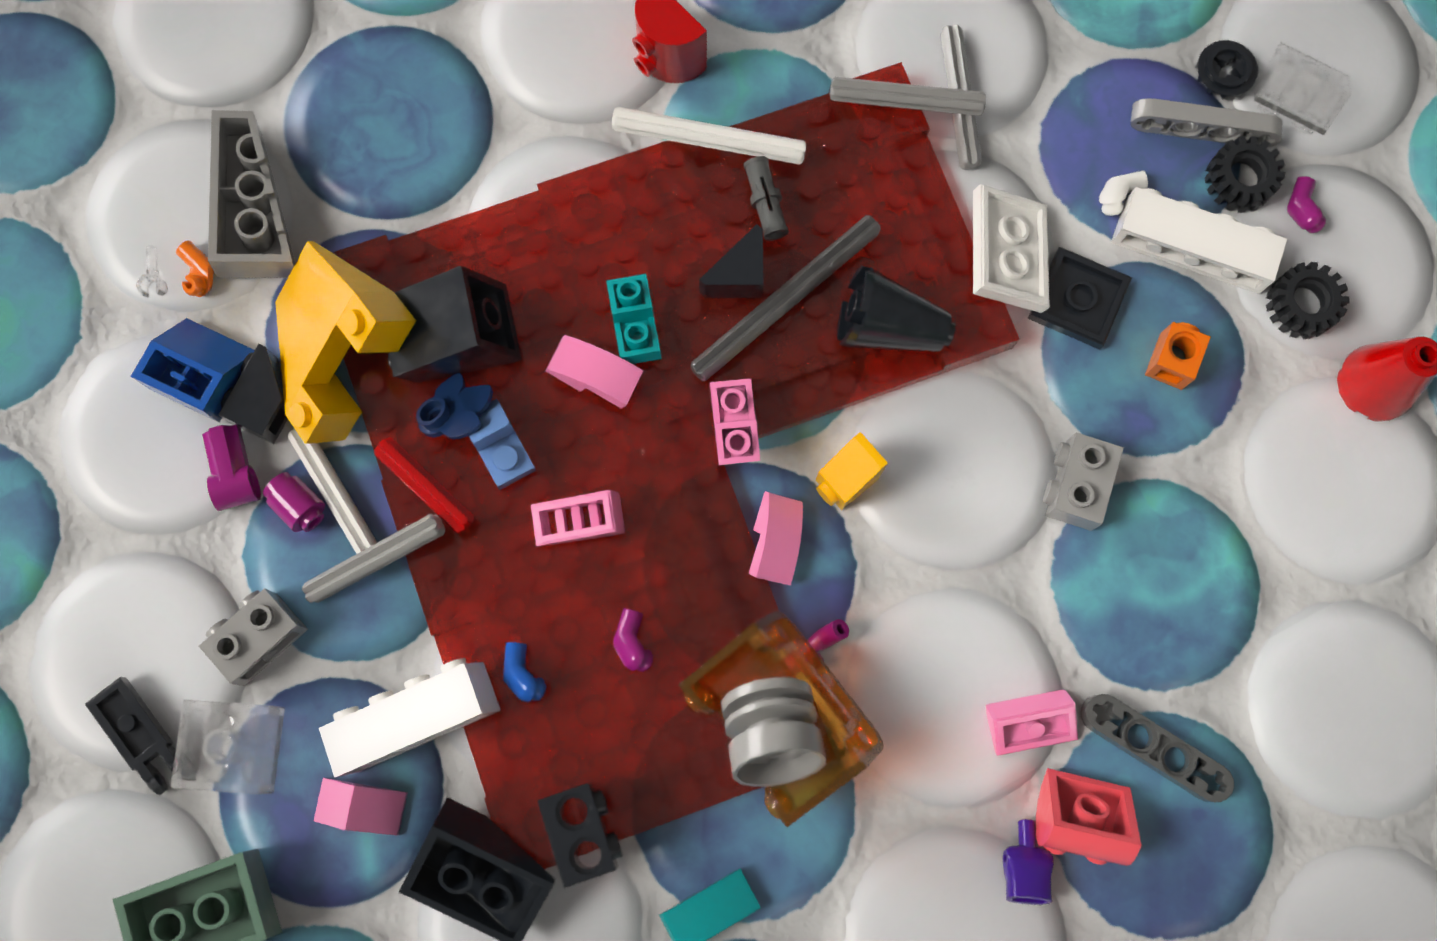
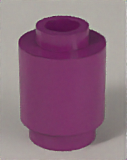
M283 472L274 477L263 490V495L267 498L266 504L293 532H300L302 530L309 532L317 527L324 518L322 512L325 509V503L298 476H291L288 472Z

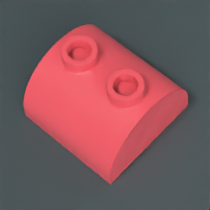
M1047 768L1036 810L1035 831L1038 845L1043 846L1055 855H1062L1068 852L1085 856L1090 862L1097 865H1104L1107 862L1123 866L1131 865L1142 846L1131 788Z

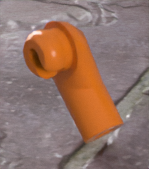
M185 241L176 250V254L190 267V273L185 276L187 281L182 282V287L188 295L202 297L212 289L214 271L208 262V257L191 241Z

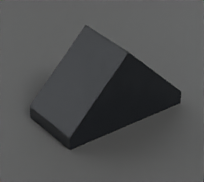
M758 224L699 279V293L704 298H762L764 285L763 229Z

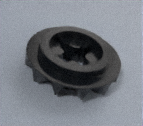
M1220 40L1208 45L1201 52L1195 66L1199 74L1197 82L1204 83L1207 87V94L1215 92L1221 95V99L1228 96L1240 97L1243 93L1250 90L1258 76V65L1252 52L1244 45L1231 40ZM1232 61L1234 64L1231 67L1230 74L1223 78L1219 77L1221 68Z

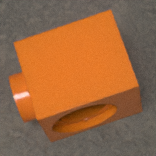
M1172 322L1160 333L1145 375L1177 389H1184L1195 380L1211 337L1200 333V330L1192 324ZM1172 346H1177L1184 352L1185 360L1175 356Z

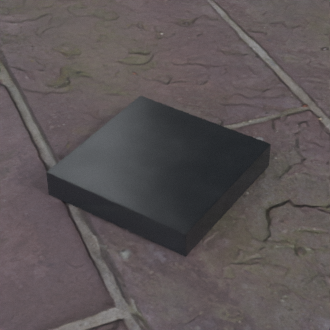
M1059 247L1049 267L1050 307L1042 313L1031 310L1027 319L1100 350L1105 345L1132 277Z

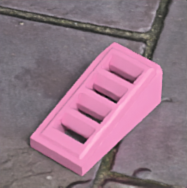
M612 490L531 505L536 546L539 547L625 533L620 495ZM600 504L604 506L605 525H602ZM588 506L591 524L589 528H585L583 507ZM565 509H571L574 529L572 531H568ZM555 511L556 534H551L548 512Z

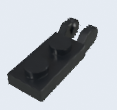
M119 677L85 703V706L131 770L137 771L150 790L160 796L169 789L165 778L150 763L157 756L160 755L169 769L179 778H183L190 772L189 765L183 756L172 746L174 743L126 677Z

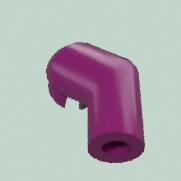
M1301 176L1296 179L1287 205V212L1301 229L1309 233H1318L1326 225V218L1322 210L1311 199L1316 181L1313 178Z
M623 608L613 641L614 649L625 667L631 671L636 669L641 672L646 671L653 663V654L650 650L644 649L637 637L644 614Z
M836 619L818 629L799 647L797 660L801 659L802 668L805 671H812L823 666L824 659L820 652L848 637L849 627L847 623L841 619Z

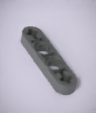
M1099 694L1087 698L1082 704L1080 710L1081 719L1089 730L1196 798L1205 802H1222L1232 794L1234 779L1229 770L1120 700L1108 694ZM1106 704L1108 706L1106 713L1115 720H1122L1123 716L1126 715L1127 719L1119 727L1107 720L1097 723L1095 721L1097 713L1093 711V707ZM1135 724L1143 726L1148 732V742L1141 749L1133 747L1128 740V731ZM1118 728L1116 735H1114L1113 731ZM1172 747L1178 748L1185 757L1184 767L1178 772L1171 771L1166 766L1164 760L1165 753ZM1194 770L1202 775L1216 774L1215 782L1220 785L1219 790H1209L1207 792L1208 784L1199 777L1190 775Z

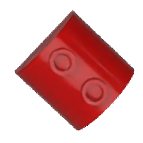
M636 0L635 21L637 35L632 39V42L639 53L634 58V62L642 74L646 77L652 75L668 83H683L695 79L707 70V30L676 0Z

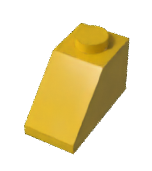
M859 432L818 472L815 481L819 485L816 487V490L830 506L836 504L843 510L879 479L888 462L866 437Z

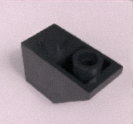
M258 343L254 352L249 353L244 359L241 366L242 374L234 388H230L223 396L221 401L222 409L219 415L232 425H237L241 429L275 444L288 420L285 416L281 367L278 358L269 349Z

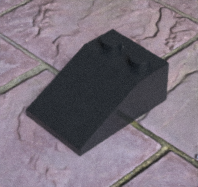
M447 797L399 893L499 941H523L556 879L486 815Z

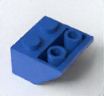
M186 318L151 340L131 377L148 389L220 423L222 417L219 413L222 409L221 401L223 396L230 388H234L242 374L241 366L244 359L249 353L254 352V349Z

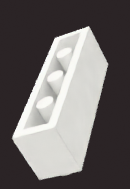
M1135 187L1123 204L1124 209L1120 213L1111 241L1112 244L1260 294L1275 281L1287 238L1275 235L1271 229L1252 227L1237 222L1233 216L1214 214L1202 210L1195 203L1176 201L1164 197L1159 191L1150 188L1141 189Z
M465 658L448 662L440 667L442 674L430 678L429 674L415 677L404 683L406 690L394 694L393 690L382 692L368 699L370 706L359 710L358 706H354L333 714L334 722L320 727L319 731L334 777L358 773L501 711L484 662L467 663Z

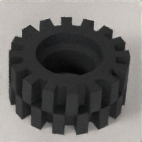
M1239 136L1235 141L1233 139L1228 141L1212 158V161L1206 168L1208 174L1205 176V183H1212L1207 191L1209 195L1217 192L1218 197L1214 201L1218 205L1224 200L1228 202L1225 207L1226 210L1232 211L1238 206V213H1245L1249 208L1252 212L1261 205L1263 206L1282 186L1280 182L1285 178L1286 173L1280 170L1285 166L1283 159L1275 160L1280 154L1277 148L1271 152L1267 150V147L1271 144L1267 140L1258 145V137L1251 136L1247 142L1245 136ZM1236 163H1242L1252 168L1258 178L1257 184L1247 186L1240 183L1232 173V166Z
M1303 262L1297 264L1294 268L1291 267L1271 285L1272 289L1267 293L1266 299H1271V301L1266 304L1267 311H1275V314L1270 317L1272 323L1278 320L1282 322L1278 330L1284 333L1290 328L1292 329L1290 337L1298 338L1303 334V339H1310L1314 335L1317 337L1341 321L1340 318L1348 310L1344 306L1349 304L1350 296H1342L1348 290L1346 283L1338 286L1337 281L1342 278L1338 272L1332 277L1328 275L1331 267L1324 265L1317 270L1318 262H1310L1307 266ZM1306 288L1316 295L1320 303V309L1317 313L1309 314L1297 305L1294 298L1296 289Z

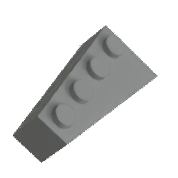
M212 110L208 262L218 278H288L296 264L264 140L253 111Z

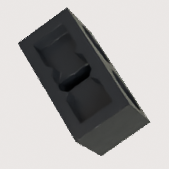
M592 782L537 800L564 888L615 871L618 868L616 859L623 857L616 832L608 833L603 820V816L609 814V809L602 788L594 790ZM572 798L581 799L587 806V817L580 824L569 822L564 814L565 805ZM583 842H593L600 848L601 860L598 865L588 867L579 861L577 852Z

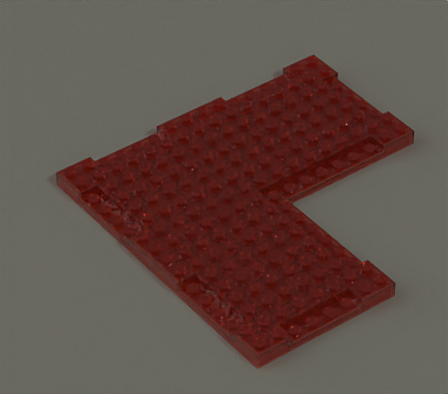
M902 62L852 78L911 84ZM829 88V93L729 126L804 140L806 142L805 157L801 164L768 159L775 188H779L783 199L780 205L789 233L785 237L773 241H767L763 236L764 285L762 298H704L699 293V279L756 224L762 228L757 209L752 208L750 197L753 194L744 169V163L757 156L669 140L538 183V191L389 240L387 235H383L332 252L393 292L458 266L476 271L505 283L507 286L522 360L461 374L465 381V387L490 385L493 388L491 401L498 399L536 469L535 472L501 490L495 484L469 436L461 439H450L444 434L438 437H428L419 429L416 419L419 407L426 400L434 397L435 390L449 377L422 383L393 377V372L388 363L389 352L357 353L352 345L345 354L344 360L373 450L380 441L392 437L475 517L472 525L461 534L455 533L442 520L445 527V533L442 536L405 556L430 634L435 638L443 665L460 658H465L467 663L484 662L501 711L464 726V730L486 795L484 798L490 819L544 869L557 864L537 800L592 782L594 790L602 788L608 805L609 814L603 816L607 832L615 831L620 841L755 789L762 788L743 785L733 779L728 746L733 739L726 735L721 701L728 692L755 680L773 677H792L807 683L768 580L756 578L749 574L756 548L726 468L718 463L710 382L751 378L755 419L757 421L758 439L1013 349L1020 340L1005 303L973 294V241L928 138L930 127L922 110L833 101L830 99ZM866 215H870L879 223L881 229L878 236L708 380L701 381L693 373L691 362L859 220ZM861 265L871 267L950 312L952 322L956 324L955 335L949 346L944 345L939 352L847 348L839 345L841 341L837 340L836 334L842 302H848L854 291L849 289L848 286L856 270ZM641 274L647 275L662 359L633 364L642 369L643 372L625 407L619 408L587 388L580 392L545 371L564 335L590 343L620 357L606 280ZM376 457L383 477L381 482L397 532L429 514L437 515ZM605 490L619 493L625 533L540 547L536 546L531 510L532 504ZM600 504L602 525H605L604 506ZM588 506L583 507L585 528H589L591 524ZM565 509L568 531H572L574 529L571 509ZM555 511L548 512L551 534H556ZM623 608L644 614L637 637L644 649L650 650L653 654V663L646 671L641 672L637 669L631 671L625 667L614 649L613 641ZM506 642L527 644L525 668L534 678H542L545 681L546 693L542 699L538 701L531 699L529 702L522 701L505 684L503 669ZM816 707L817 720L814 725L821 731L826 763L836 760ZM572 798L566 803L564 814L569 822L580 824L587 817V806L581 799ZM583 842L578 848L577 855L578 857L599 849V847L593 842Z

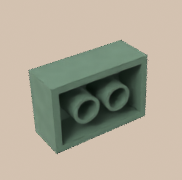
M259 849L234 854L112 899L123 941H263L283 933Z

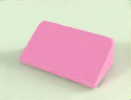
M1057 690L986 705L987 718L997 756L1078 740L1076 705L1066 690Z

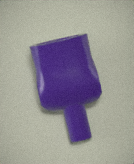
M1019 820V845L1006 848L1002 858L1006 879V901L1027 905L1049 904L1052 902L1051 876L1054 866L1053 856L1048 850L1036 847L1035 821Z

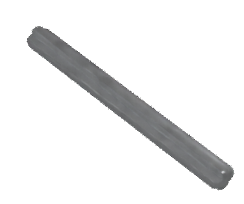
M866 215L694 359L691 362L693 373L701 381L708 380L878 236L881 229L879 223L870 215Z

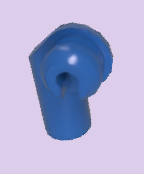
M506 642L503 669L505 684L522 701L529 702L531 699L534 701L542 699L546 693L545 681L542 678H534L525 668L527 644Z

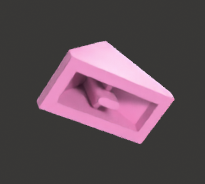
M323 778L314 821L342 830L397 836L400 832L408 792Z

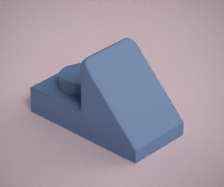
M498 399L491 401L486 411L478 416L482 421V426L469 437L478 450L498 489L501 490L535 472L536 469Z

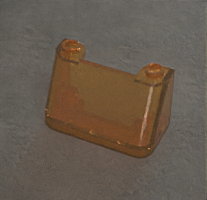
M774 611L753 623L681 682L679 686L684 692L687 704L695 712L706 715H713L718 712L722 718V699L728 692L746 683L773 677H792L803 680L811 686L813 705L816 707L817 720L814 725L821 731L826 763L817 773L805 779L789 784L765 787L766 797L764 802L768 811L775 818L781 819L786 827H789L864 771L880 754L884 745L877 729L796 625L784 613Z

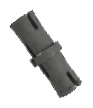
M758 156L747 160L744 163V169L753 194L750 197L752 208L757 209L764 232V239L773 241L785 237L789 230L780 205L783 199L779 188H775L768 157Z

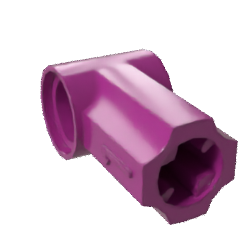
M220 425L209 428L202 436L211 476L207 478V488L215 509L222 511L260 500V484L254 469L249 465L241 428L237 425Z

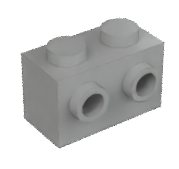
M1077 432L1066 443L1061 442L1054 458V465L1059 466L1055 480L1051 479L1048 482L1043 496V503L1048 504L1045 516L1090 531L1102 525L1124 447Z
M265 588L261 592L257 590L246 596L239 604L240 610L229 620L223 619L214 624L206 633L208 638L199 645V648L230 684L245 686L308 630L277 593Z

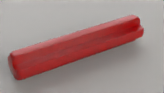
M392 437L383 439L374 449V455L431 510L440 516L455 533L461 534L472 525L475 520L474 515Z

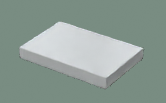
M982 184L973 191V294L1039 313L1044 312L1050 307L1046 204Z

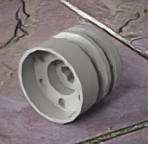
M773 677L755 680L728 692L722 699L721 705L723 718L725 719L726 735L733 739L728 746L733 779L735 781L753 787L789 784L817 773L825 765L826 756L821 731L814 725L817 720L816 707L813 705V692L811 686L805 681L792 677Z

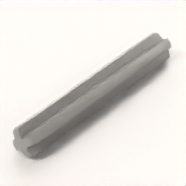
M959 25L945 26L942 29L941 42L948 88L971 91L962 28ZM952 113L959 166L964 170L975 169L979 167L982 161L975 115Z
M834 77L830 87V99L839 102L977 116L983 114L986 105V94L980 91Z
M429 514L310 579L302 586L305 599L310 603H319L437 539L445 533L442 519L438 515Z

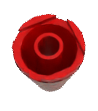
M1421 336L1368 344L1351 352L1345 358L1342 369L1339 370L1337 376L1339 394L1346 406L1353 412L1358 411L1369 417L1367 418L1368 420L1375 422L1390 421L1405 414L1437 376V342L1431 338Z

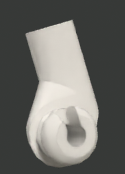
M1145 171L1115 176L1106 182L1099 195V202L1102 203V212L1105 215L1113 216L1120 214L1124 209L1122 201L1125 200L1128 193H1131L1135 187L1141 189L1148 187V178Z

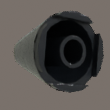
M861 265L856 270L848 286L849 289L854 291L848 302H842L836 334L837 340L841 341L839 345L847 348L939 352L944 345L949 346L955 335L956 324L952 322L950 312L871 267Z

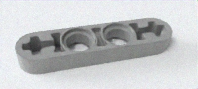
M1151 98L1141 99L1132 105L1131 126L1133 129L1141 132L1227 143L1231 139L1235 141L1239 136H1245L1247 142L1251 136L1258 137V145L1267 140L1271 143L1268 147L1277 145L1282 139L1283 121L1280 117L1271 114Z

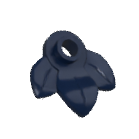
M461 373L454 374L438 386L434 397L426 400L419 407L416 414L419 429L428 437H438L444 434L450 439H461L470 436L482 426V421L478 416L483 414L489 407L493 396V388L490 385L465 387V381Z

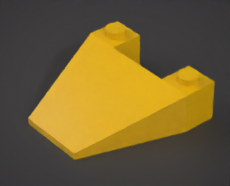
M307 241L275 301L285 416L305 444L346 440L362 413L361 409L335 375L349 347L352 345L357 353L398 352L416 320L392 290L316 242Z

